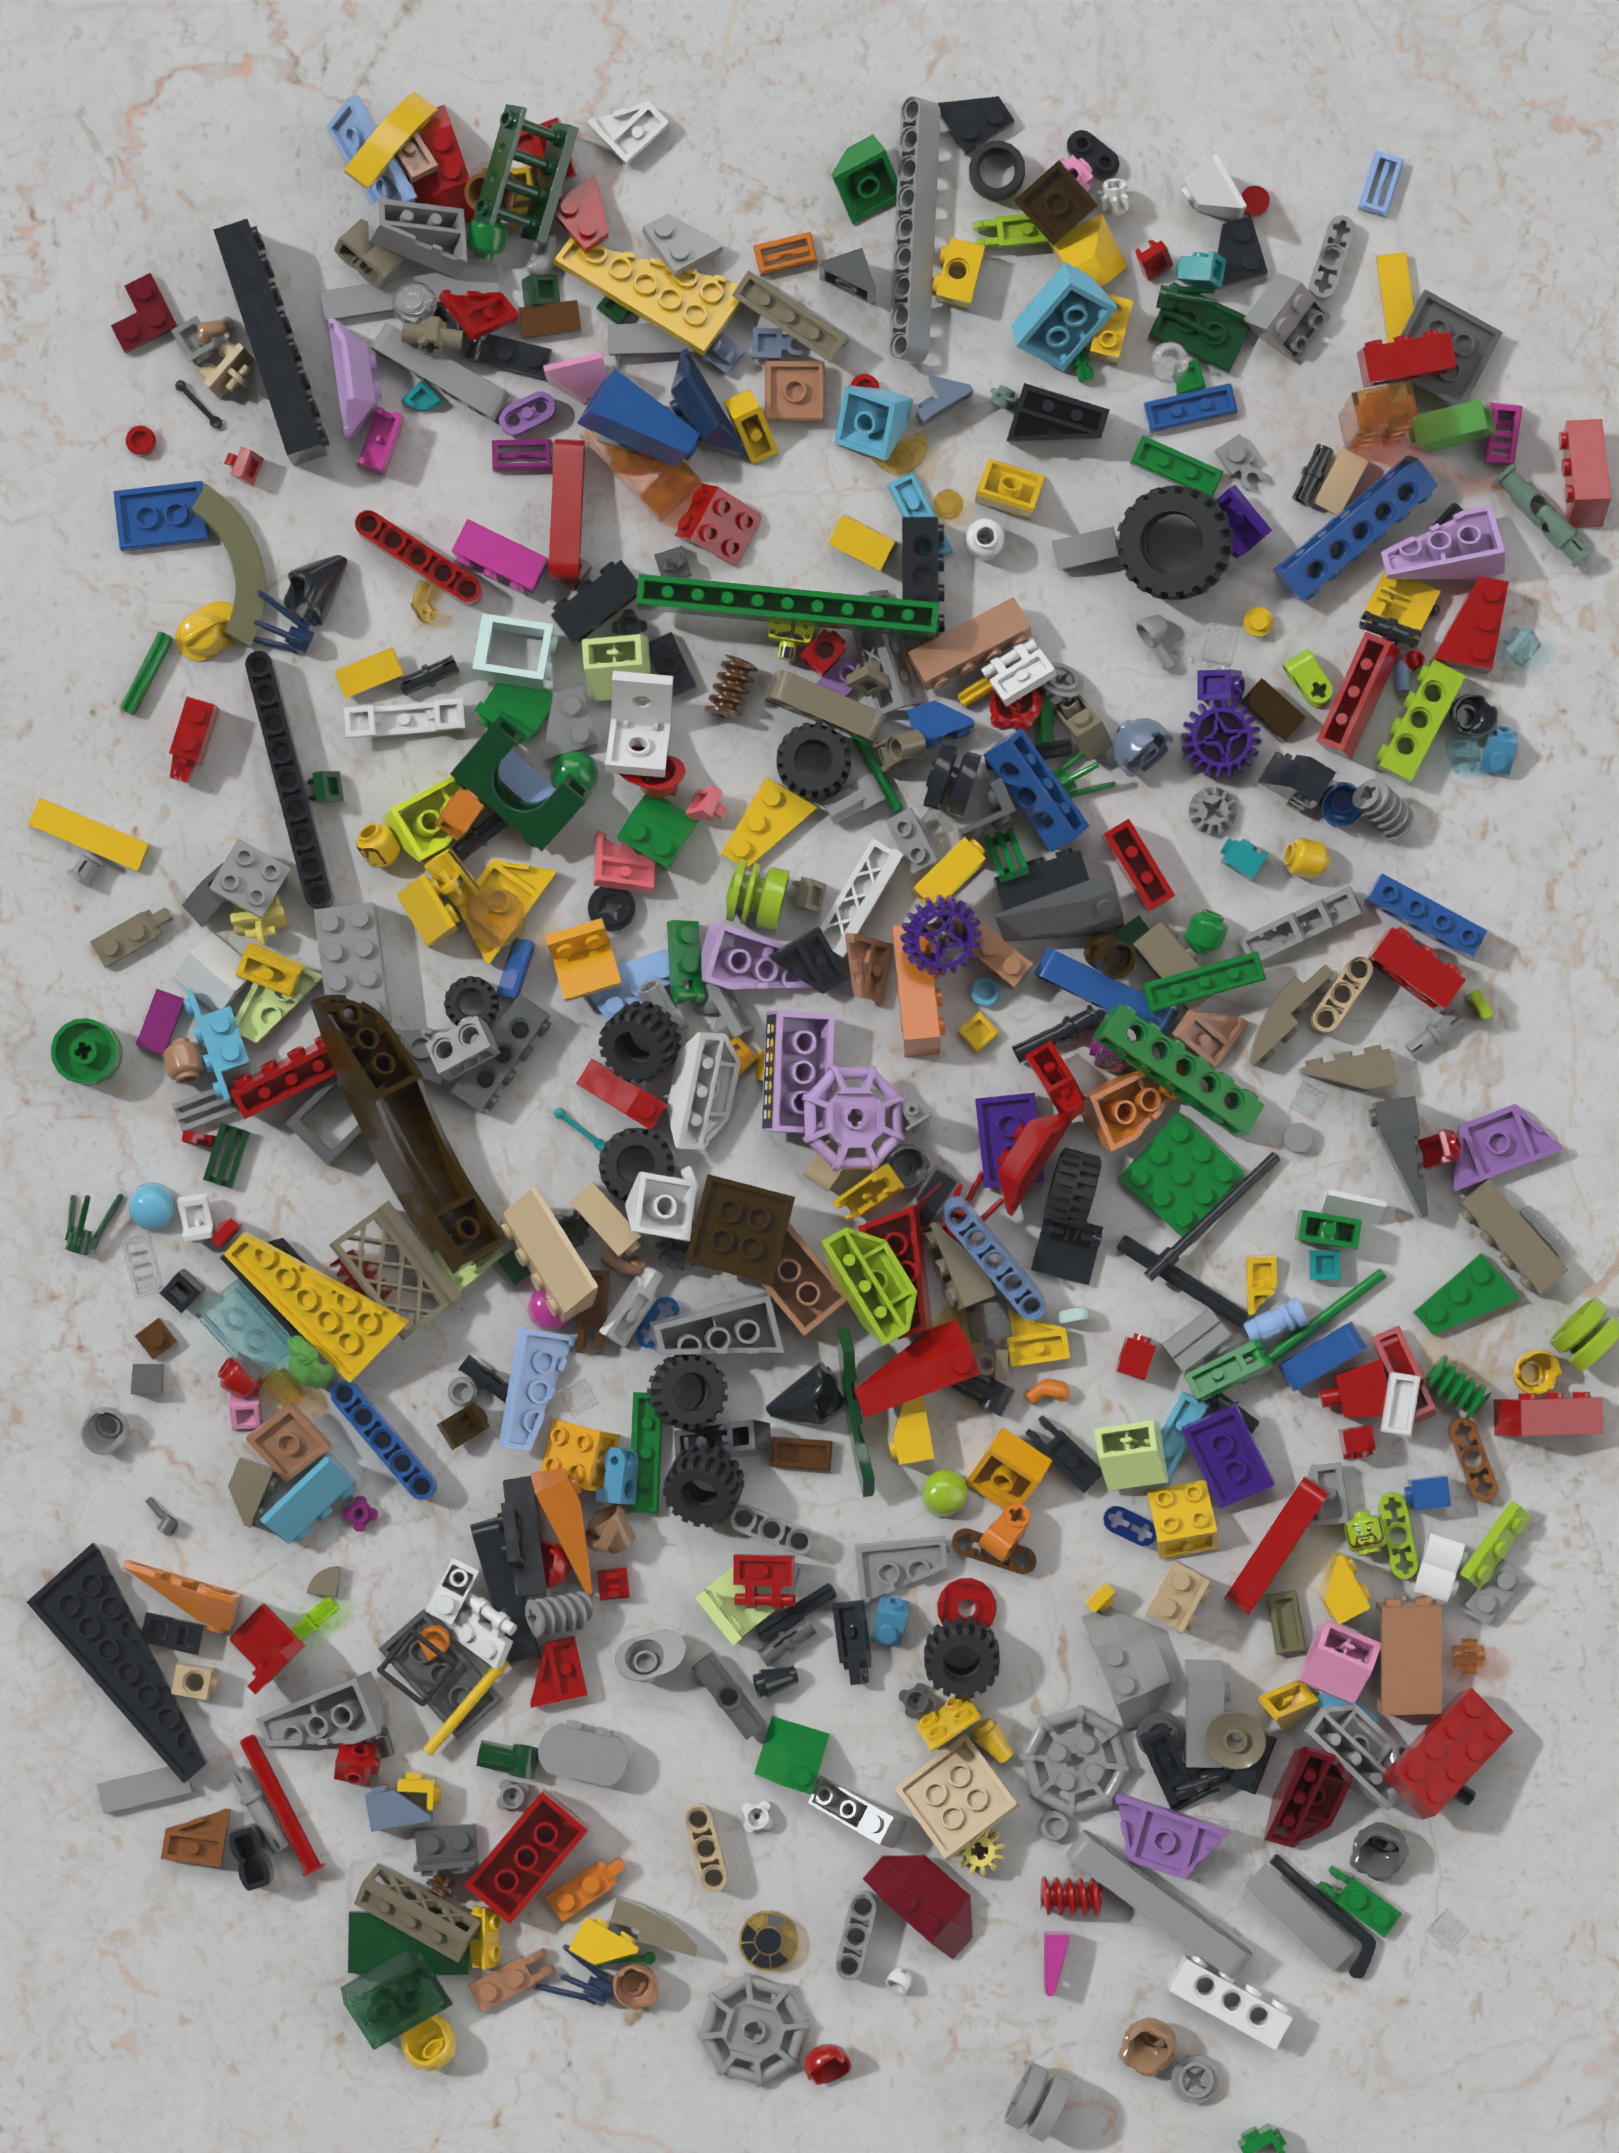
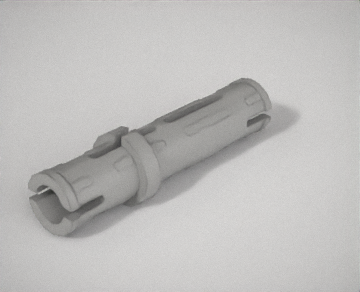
M245 1766L230 1773L228 1777L241 1796L239 1801L242 1806L246 1805L270 1846L272 1853L275 1854L279 1852V1849L282 1850L290 1843L286 1840L261 1797L263 1792L260 1788H256Z

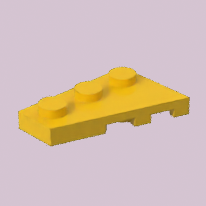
M766 777L721 855L737 865L740 859L748 861V869L803 820L815 812L818 807Z

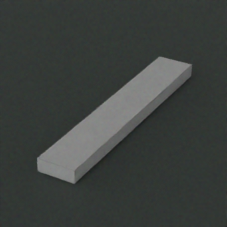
M492 263L463 268L457 278L436 272L388 280L379 289L367 283L320 291L324 320L328 322V319L333 318L337 321L424 307L430 300L437 304H442L438 297L445 289L451 290L453 295H465L467 291L501 293L497 265Z

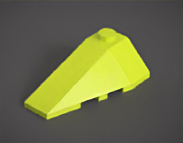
M453 776L394 806L382 817L385 824L396 836L400 847L418 862L444 849L453 839L452 836L434 824V821L451 797L461 788L455 782Z

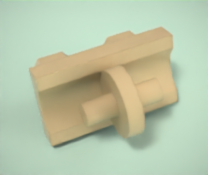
M225 341L218 350V354L223 358L222 362L217 367L210 362L205 363L199 370V374L204 379L203 383L219 399L228 390L232 392L238 385L247 389L250 384L244 378L251 371L249 366L255 361L254 357L239 342L237 345H234L229 341Z

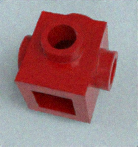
M363 1740L355 1744L344 1745V1743H341L335 1762L333 1779L369 1787L372 1775L378 1776L381 1758L376 1757L378 1745Z

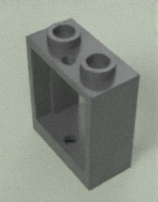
M336 1074L286 1122L328 1166H331L363 1134L359 1125H357L331 1150L302 1121L337 1084L341 1087Z

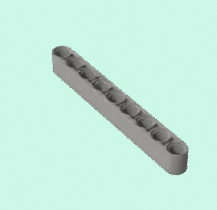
M910 96L903 102L900 117L889 351L891 356L896 359L919 364L926 359L929 352L941 112L939 105L935 102Z

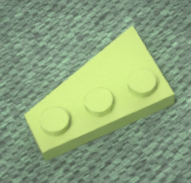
M304 967L292 997L253 982L235 1018L240 1035L258 1044L322 980V975Z

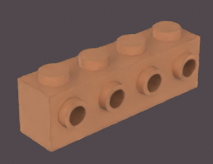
M1012 597L909 651V661L925 690L928 691L931 688L937 690L947 685L950 678L958 674L960 676L967 675L976 668L975 665L985 660L990 662L989 660L996 656L1000 657L1002 651L1011 646L1028 641V638L1031 637V626L1015 598Z

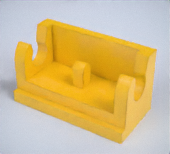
M842 514L827 544L881 571L897 541L846 514Z
M887 1163L836 1198L832 1203L836 1209L847 1206L850 1214L846 1216V1220L852 1221L858 1216L864 1217L904 1189L905 1186L889 1163Z

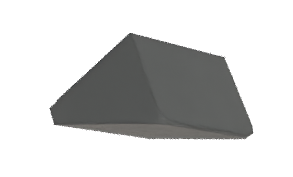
M133 1364L131 1394H164L163 1364Z

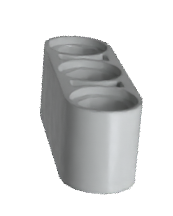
M747 1504L738 1505L730 1516L731 1525L738 1532L790 1553L803 1555L809 1552L812 1547L813 1537L808 1529ZM740 1510L749 1511L753 1518L751 1524L745 1527L738 1525L735 1521L736 1513ZM769 1521H774L780 1526V1533L774 1538L767 1537L763 1532V1526ZM801 1532L808 1537V1544L803 1549H796L791 1544V1537L795 1533Z
M866 1890L857 1891L852 1895L846 1914L836 1957L837 1974L844 1980L852 1981L857 1979L861 1975L877 1911L874 1895ZM858 1899H868L872 1904L871 1909L866 1913L858 1912L854 1907ZM853 1928H860L865 1936L858 1943L852 1942L848 1939V1932ZM845 1958H853L857 1961L858 1966L854 1971L846 1972L841 1968V1962Z

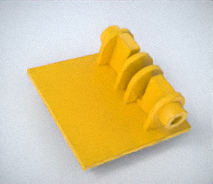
M1384 571L1364 612L1369 611L1386 619L1390 617L1395 618L1400 624L1422 630L1441 591L1417 579H1387L1386 572Z
M962 1695V1699H955V1696H952L946 1701L945 1705L934 1712L924 1715L915 1726L932 1752L981 1719L967 1695Z

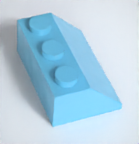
M1065 262L1012 324L1016 347L1064 371L1117 310V305L1089 274Z
M332 1454L325 1456L260 1520L287 1544L292 1543L294 1540L300 1543L311 1532L308 1526L316 1519L322 1522L333 1511L330 1507L332 1503L338 1498L343 1502L355 1490L352 1484L357 1480Z

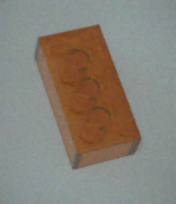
M1411 380L1350 394L1338 415L1345 448L1353 449L1354 453H1359L1372 449L1371 445L1383 443V447L1401 443L1400 439L1405 437L1408 429L1411 428L1419 416Z

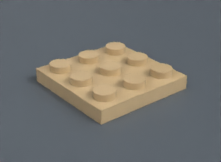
M966 1733L894 1788L947 1862L1020 1807Z

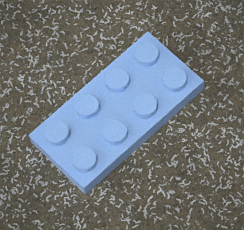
M358 95L349 97L326 126L348 164L377 128L368 108L362 103ZM396 157L388 163L385 172L369 190L361 186L372 206H374L378 198L413 202L417 198L413 185L407 180Z

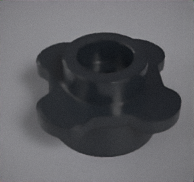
M632 609L624 610L619 620L612 624V631L621 636L637 635L647 630V622L640 620ZM631 624L632 629H627V625Z

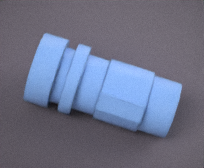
M1298 1297L1288 1300L1289 1304L1287 1305L1281 1303L1279 1304L1280 1308L1267 1311L1243 1323L1250 1341L1257 1339L1266 1341L1280 1335L1284 1331L1290 1330L1292 1332L1296 1326L1301 1328L1308 1325V1320Z

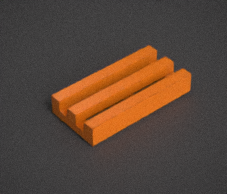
M811 231L753 245L760 276L818 262ZM807 241L808 244L807 246L766 256L761 255L763 251ZM810 252V256L764 267V263Z

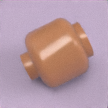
M178 1038L173 1040L172 1045L165 1049L164 1060L169 1078L176 1080L178 1084H190L200 1079V1075L205 1071V1062L202 1047L198 1043L191 1042L189 1038Z

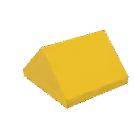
M988 458L974 502L1031 520L1045 476Z

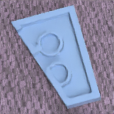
M663 949L618 964L617 968L622 984L591 994L589 997L607 1021L626 1004L630 1005L634 1001H639L642 1004L637 990L643 983L650 979L659 978L664 988L670 984L668 951Z

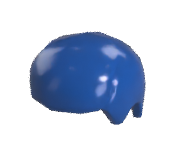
M1348 782L1333 783L1327 787L1319 801L1320 813L1331 826H1351L1362 816L1360 810L1352 803L1353 794L1357 789L1354 784Z

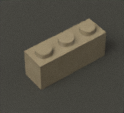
M1159 921L1131 945L1135 950L1139 951L1137 954L1158 979L1199 968V965L1195 962L1199 959L1198 956L1188 945L1184 948L1176 940L1179 934L1168 922L1164 925ZM1211 996L1183 1003L1181 1006L1187 1012L1188 1010H1195Z

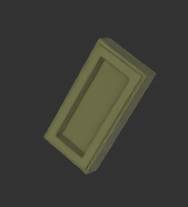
M1291 1590L1267 1594L1266 1599L1276 1655L1307 1650L1297 1591Z

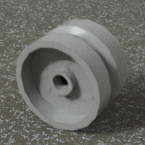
M1032 2062L1013 2092L1003 2122L1016 2129H1020L1030 2118L1027 2127L1028 2135L1043 2142L1054 2127L1065 2105L1072 2082L1059 2075H1055L1046 2085L1048 2070Z

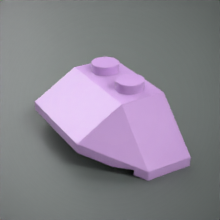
M333 318L328 319L343 435L345 440L350 442L355 439L378 408L377 399H382L380 381H374L373 370L378 369L376 352H370L366 342Z

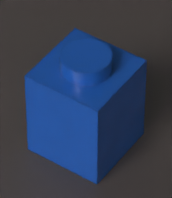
M1440 1475L1408 1479V1486L1404 1487L1406 1504H1411L1412 1510L1417 1511L1451 1506L1447 1476Z

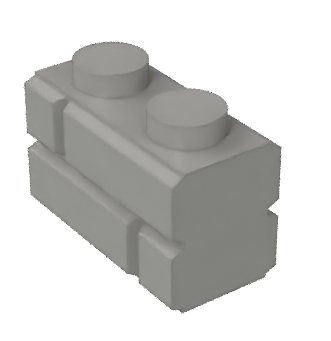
M1207 1308L1162 1343L1161 1346L1180 1371L1185 1374L1188 1371L1205 1365L1206 1362L1203 1359L1212 1352L1217 1356L1230 1346L1227 1340L1232 1336L1214 1312Z

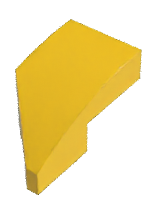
M1276 1254L1246 1255L1248 1315H1253L1257 1308L1275 1293L1274 1289L1277 1287Z

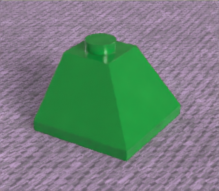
M873 134L848 147L831 177L851 223L855 224L896 202L897 176L886 150Z
M772 1716L754 1774L781 1786L812 1795L829 1733Z

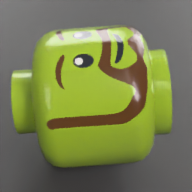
M1369 1510L1353 1513V1520H1350L1344 1526L1349 1550L1357 1552L1359 1557L1380 1553L1381 1547L1387 1542L1382 1518L1376 1515L1371 1516Z

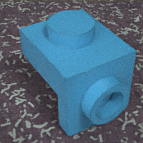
M1496 726L1491 733L1486 735L1487 739L1480 763V770L1510 776L1518 745L1517 732L1506 726Z
M880 1596L871 1641L900 1647L909 1611V1601L902 1600L896 1596Z

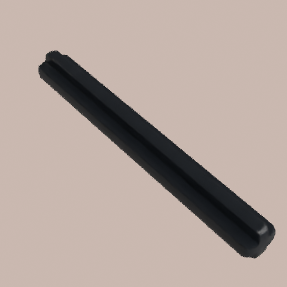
M1124 1235L1117 1245L1118 1251L1147 1269L1160 1258L1158 1254L1128 1235ZM1175 1265L1172 1268L1167 1267L1159 1275V1277L1238 1327H1241L1249 1316L1248 1311Z

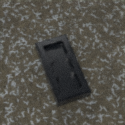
M672 632L649 642V656L658 675L673 676L672 698L696 687Z

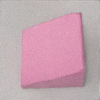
M260 1392L255 1396L250 1394L245 1399H239L232 1394L230 1395L229 1410L232 1430L258 1428L262 1424Z

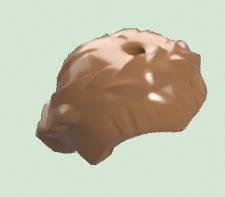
M1151 2017L1143 2018L1131 2024L1129 2029L1125 2031L1118 2056L1126 2066L1135 2068L1136 2072L1143 2076L1153 2077L1159 2071L1166 2069L1169 2063L1174 2060L1175 2054L1178 2051L1176 2035L1171 2027L1163 2021Z

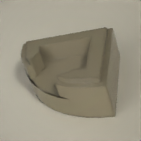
M332 1566L317 1573L308 1586L307 1594L337 1597L341 1566Z

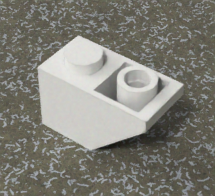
M453 1557L425 1612L451 1625L455 1623L480 1570Z

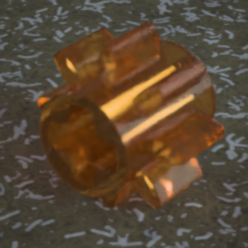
M1460 1638V1645L1452 1646V1666L1460 1668V1674L1476 1675V1668H1484L1485 1648L1484 1645H1477V1639Z

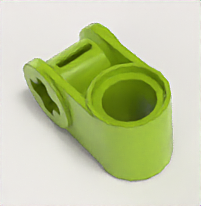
M1308 648L1282 664L1285 673L1310 706L1321 708L1330 701L1333 693L1331 682ZM1314 686L1318 689H1325L1322 699L1319 695L1312 696Z

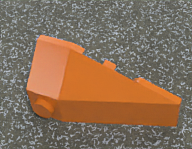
M1177 1062L1176 1070L1183 1076L1184 1068ZM1135 1069L1082 1092L1086 1099L1083 1101L1086 1112L1081 1115L1087 1127L1109 1152H1112L1136 1140L1152 1120H1156L1162 1114L1161 1111L1178 1097Z
M566 1468L536 1471L530 1474L535 1494L586 1594L589 1595L593 1592L582 1507L578 1494L582 1492V1488L576 1476L570 1477Z

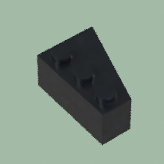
M1024 383L1006 441L1101 439L1110 409Z
M1275 752L1259 778L1258 783L1288 800L1287 806L1299 813L1305 810L1309 813L1318 804L1337 772L1310 756L1296 755L1292 760L1293 756L1289 753L1283 756L1280 752Z

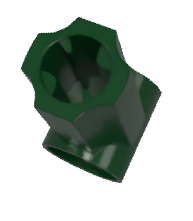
M481 1740L476 1766L508 1772V1775L514 1777L534 1779L538 1761V1748L523 1744H513L512 1746Z

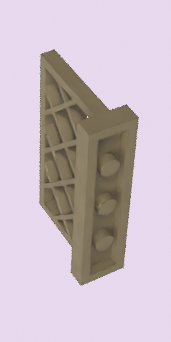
M389 1200L329 1245L371 1300L389 1310H394L398 1315L399 1311L414 1313L413 1326L407 1330L404 1328L398 1334L402 1341L462 1296ZM373 1220L381 1229V1239L365 1237L366 1225ZM359 1230H361L360 1236L354 1235ZM346 1240L358 1241V1256L348 1255L340 1244ZM364 1243L380 1245L378 1260L363 1257ZM385 1246L396 1248L400 1253L399 1263L384 1261ZM362 1263L378 1265L376 1280L364 1277L361 1273ZM383 1267L398 1269L397 1284L381 1281ZM403 1270L413 1271L418 1277L417 1287L402 1285ZM381 1287L396 1289L395 1304L385 1303L381 1299ZM401 1290L416 1293L415 1307L400 1305ZM422 1294L432 1295L439 1306L433 1311L421 1309ZM420 1314L426 1315L421 1320H419Z

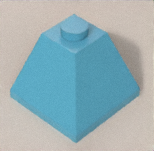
M845 386L834 443L882 460H887L908 427L913 398L890 390Z

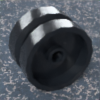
M942 743L937 760L933 761L925 787L928 789L923 806L938 810L942 806L945 794L951 795L947 807L948 814L963 818L982 755L967 751L963 755L960 767H954L958 754L957 748Z

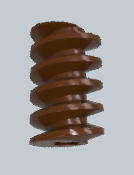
M725 654L731 661H721L720 666L727 672H717L716 675L723 683L713 684L712 688L718 694L709 695L708 698L715 706H705L704 711L719 718L733 721V717H742L743 713L736 709V706L746 705L747 703L740 695L750 694L751 692L744 686V683H754V679L748 675V672H758V668L744 659Z

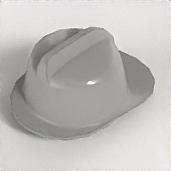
M656 1630L625 1641L618 1647L615 1654V1665L619 1673L625 1678L641 1683H649L657 1680L661 1675L675 1670L683 1662L686 1654V1644L682 1636L673 1630Z

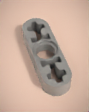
M1336 216L1328 225L1308 286L1309 291L1318 301L1328 300L1336 290L1355 232V225L1347 216ZM1341 223L1345 225V230L1349 234L1344 233L1338 245L1334 244L1337 231L1333 227H1338ZM1330 250L1337 252L1340 256V262L1335 266L1327 265L1323 259L1325 252ZM1324 271L1336 273L1335 277L1332 274L1328 277L1326 286L1330 287V290L1325 289L1324 293L1318 292L1319 287L1314 284L1321 282Z

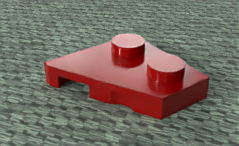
M445 289L438 297L472 341L515 323L520 316L505 295L500 292L481 293L479 291H467L465 295H453L451 290Z
M575 1635L545 1642L530 1707L534 1708L587 1696L588 1692Z

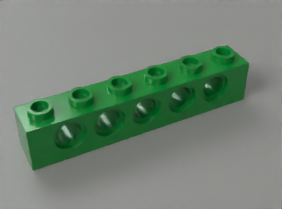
M1119 1004L1108 1010L1092 1039L1235 1138L1248 1135L1265 1104L1257 1100L1258 1096L1254 1092L1245 1088L1242 1089L1234 1084V1079L1224 1072H1217L1210 1067L1208 1060L1199 1055L1194 1056L1185 1050L1186 1046L1182 1042L1174 1038L1170 1039L1162 1034L1159 1026L1137 1016L1138 1013L1130 1006ZM1128 1029L1134 1031L1136 1035L1135 1042L1128 1038ZM1152 1046H1156L1159 1049V1059L1153 1056ZM1177 1062L1184 1068L1183 1076L1176 1070ZM1201 1079L1205 1080L1208 1084L1207 1093L1201 1089ZM1225 1096H1228L1232 1101L1231 1109L1227 1108L1224 1103Z

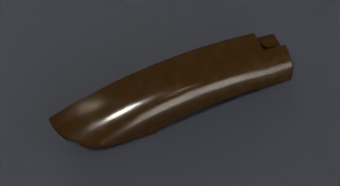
M325 995L312 999L310 1004L319 1031L354 1117L388 1183L432 1254L438 1251L451 1272L455 1274L469 1265L473 1266L495 1252L508 1240L459 1163L433 1109L422 1081L423 1074L389 1022L364 1001L358 1003L346 999V995Z

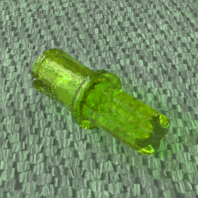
M327 1596L309 1613L304 1612V1617L290 1629L301 1641L305 1640L315 1630L317 1632L321 1630L320 1626L339 1610L337 1602L332 1597Z

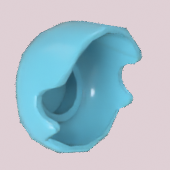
M149 1182L140 1185L131 1196L129 1202L131 1219L140 1228L154 1231L165 1227L172 1219L175 1210L172 1192L161 1183Z

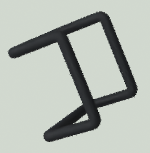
M412 1625L377 1668V1672L417 1704L425 1706L458 1665L459 1660L451 1659L418 1633L416 1626ZM411 1636H414L449 1664L448 1668L423 1700L385 1671L386 1667Z

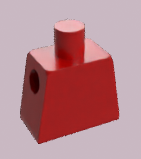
M1375 1359L1333 1375L1335 1388L1319 1391L1322 1408L1339 1405L1341 1417H1382L1387 1391L1382 1359Z

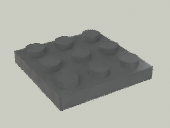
M1425 289L1400 336L1411 334V338L1423 337V332L1440 329V333L1450 332L1457 367L1450 373L1406 380L1404 382L1450 407L1466 403L1503 332Z

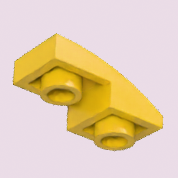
M394 647L334 671L345 699L405 674Z

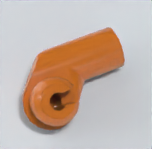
M1045 1378L1024 1394L1031 1404L1034 1405L1045 1396L1056 1398L1059 1402H1066L1071 1396V1391L1068 1384L1064 1381Z

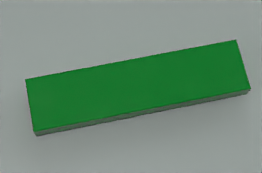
M1255 951L1143 983L1142 988L1149 1012L1152 1013L1264 981L1266 977L1259 953Z
M633 1392L631 1449L638 1455L639 1467L636 1504H629L628 1513L658 1514L662 1419L657 1418L654 1414L655 1409L650 1407L648 1401L651 1400V1395H647V1392Z

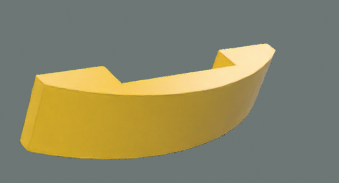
M415 91L412 92L375 129L350 161L344 173L369 190L385 172L388 163L417 131H421L437 113L438 109Z

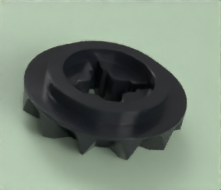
M599 887L592 893L588 901V914L591 921L602 918L607 932L620 931L631 923L635 914V901L628 890ZM606 896H609V899L614 904L624 902V905H621L616 910L617 920L610 913H599L607 907Z

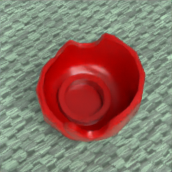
M542 1540L541 1547L546 1587L552 1589L561 1585L570 1570V1561L562 1545Z
M822 2044L814 2047L805 2057L804 2071L808 2080L813 2079L816 2085L835 2081L849 2073L852 2069L847 2053L841 2046L836 2044Z

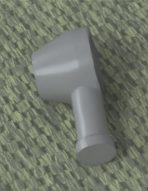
M1158 614L1145 617L1136 622L1135 627L1140 638L1148 647L1154 650L1163 665L1164 671L1174 666L1177 662L1172 658L1162 642L1163 637L1169 631L1166 620Z

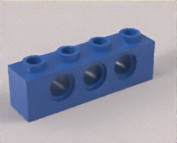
M1022 728L1000 740L983 754L991 769L1002 779L1007 792L1013 797L1024 816L1032 824L1051 853L1076 839L1090 826Z
M1383 873L1377 877L1364 903L1468 960L1474 957L1488 932L1486 929Z

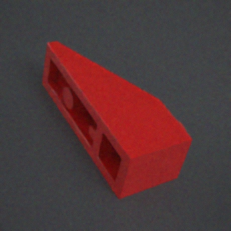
M591 1058L576 1084L652 1131L666 1110L667 1105L631 1082L624 1081L623 1077H617L613 1074V1071Z

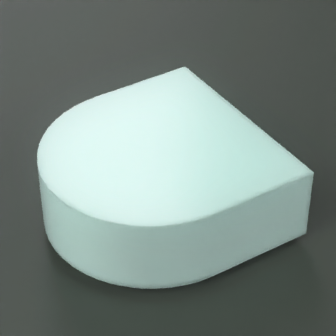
M1086 1306L1062 1310L1057 1313L1059 1323L1089 1318Z

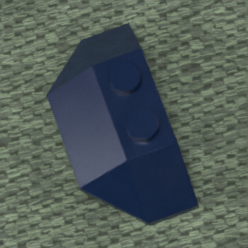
M685 348L681 351L671 388V397L673 399L669 402L671 408L678 417L683 416L686 423L701 433L697 439L701 448L744 458L747 456L746 448L688 349Z

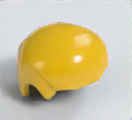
M1538 1349L1523 1353L1517 1359L1513 1369V1380L1516 1386L1524 1393H1536L1538 1396L1554 1389L1557 1378L1562 1375L1559 1359L1551 1352Z

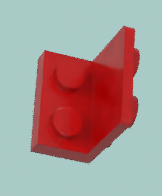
M262 1603L229 1637L230 1642L256 1668L252 1672L255 1678L247 1686L255 1695L271 1682L306 1646L265 1603Z

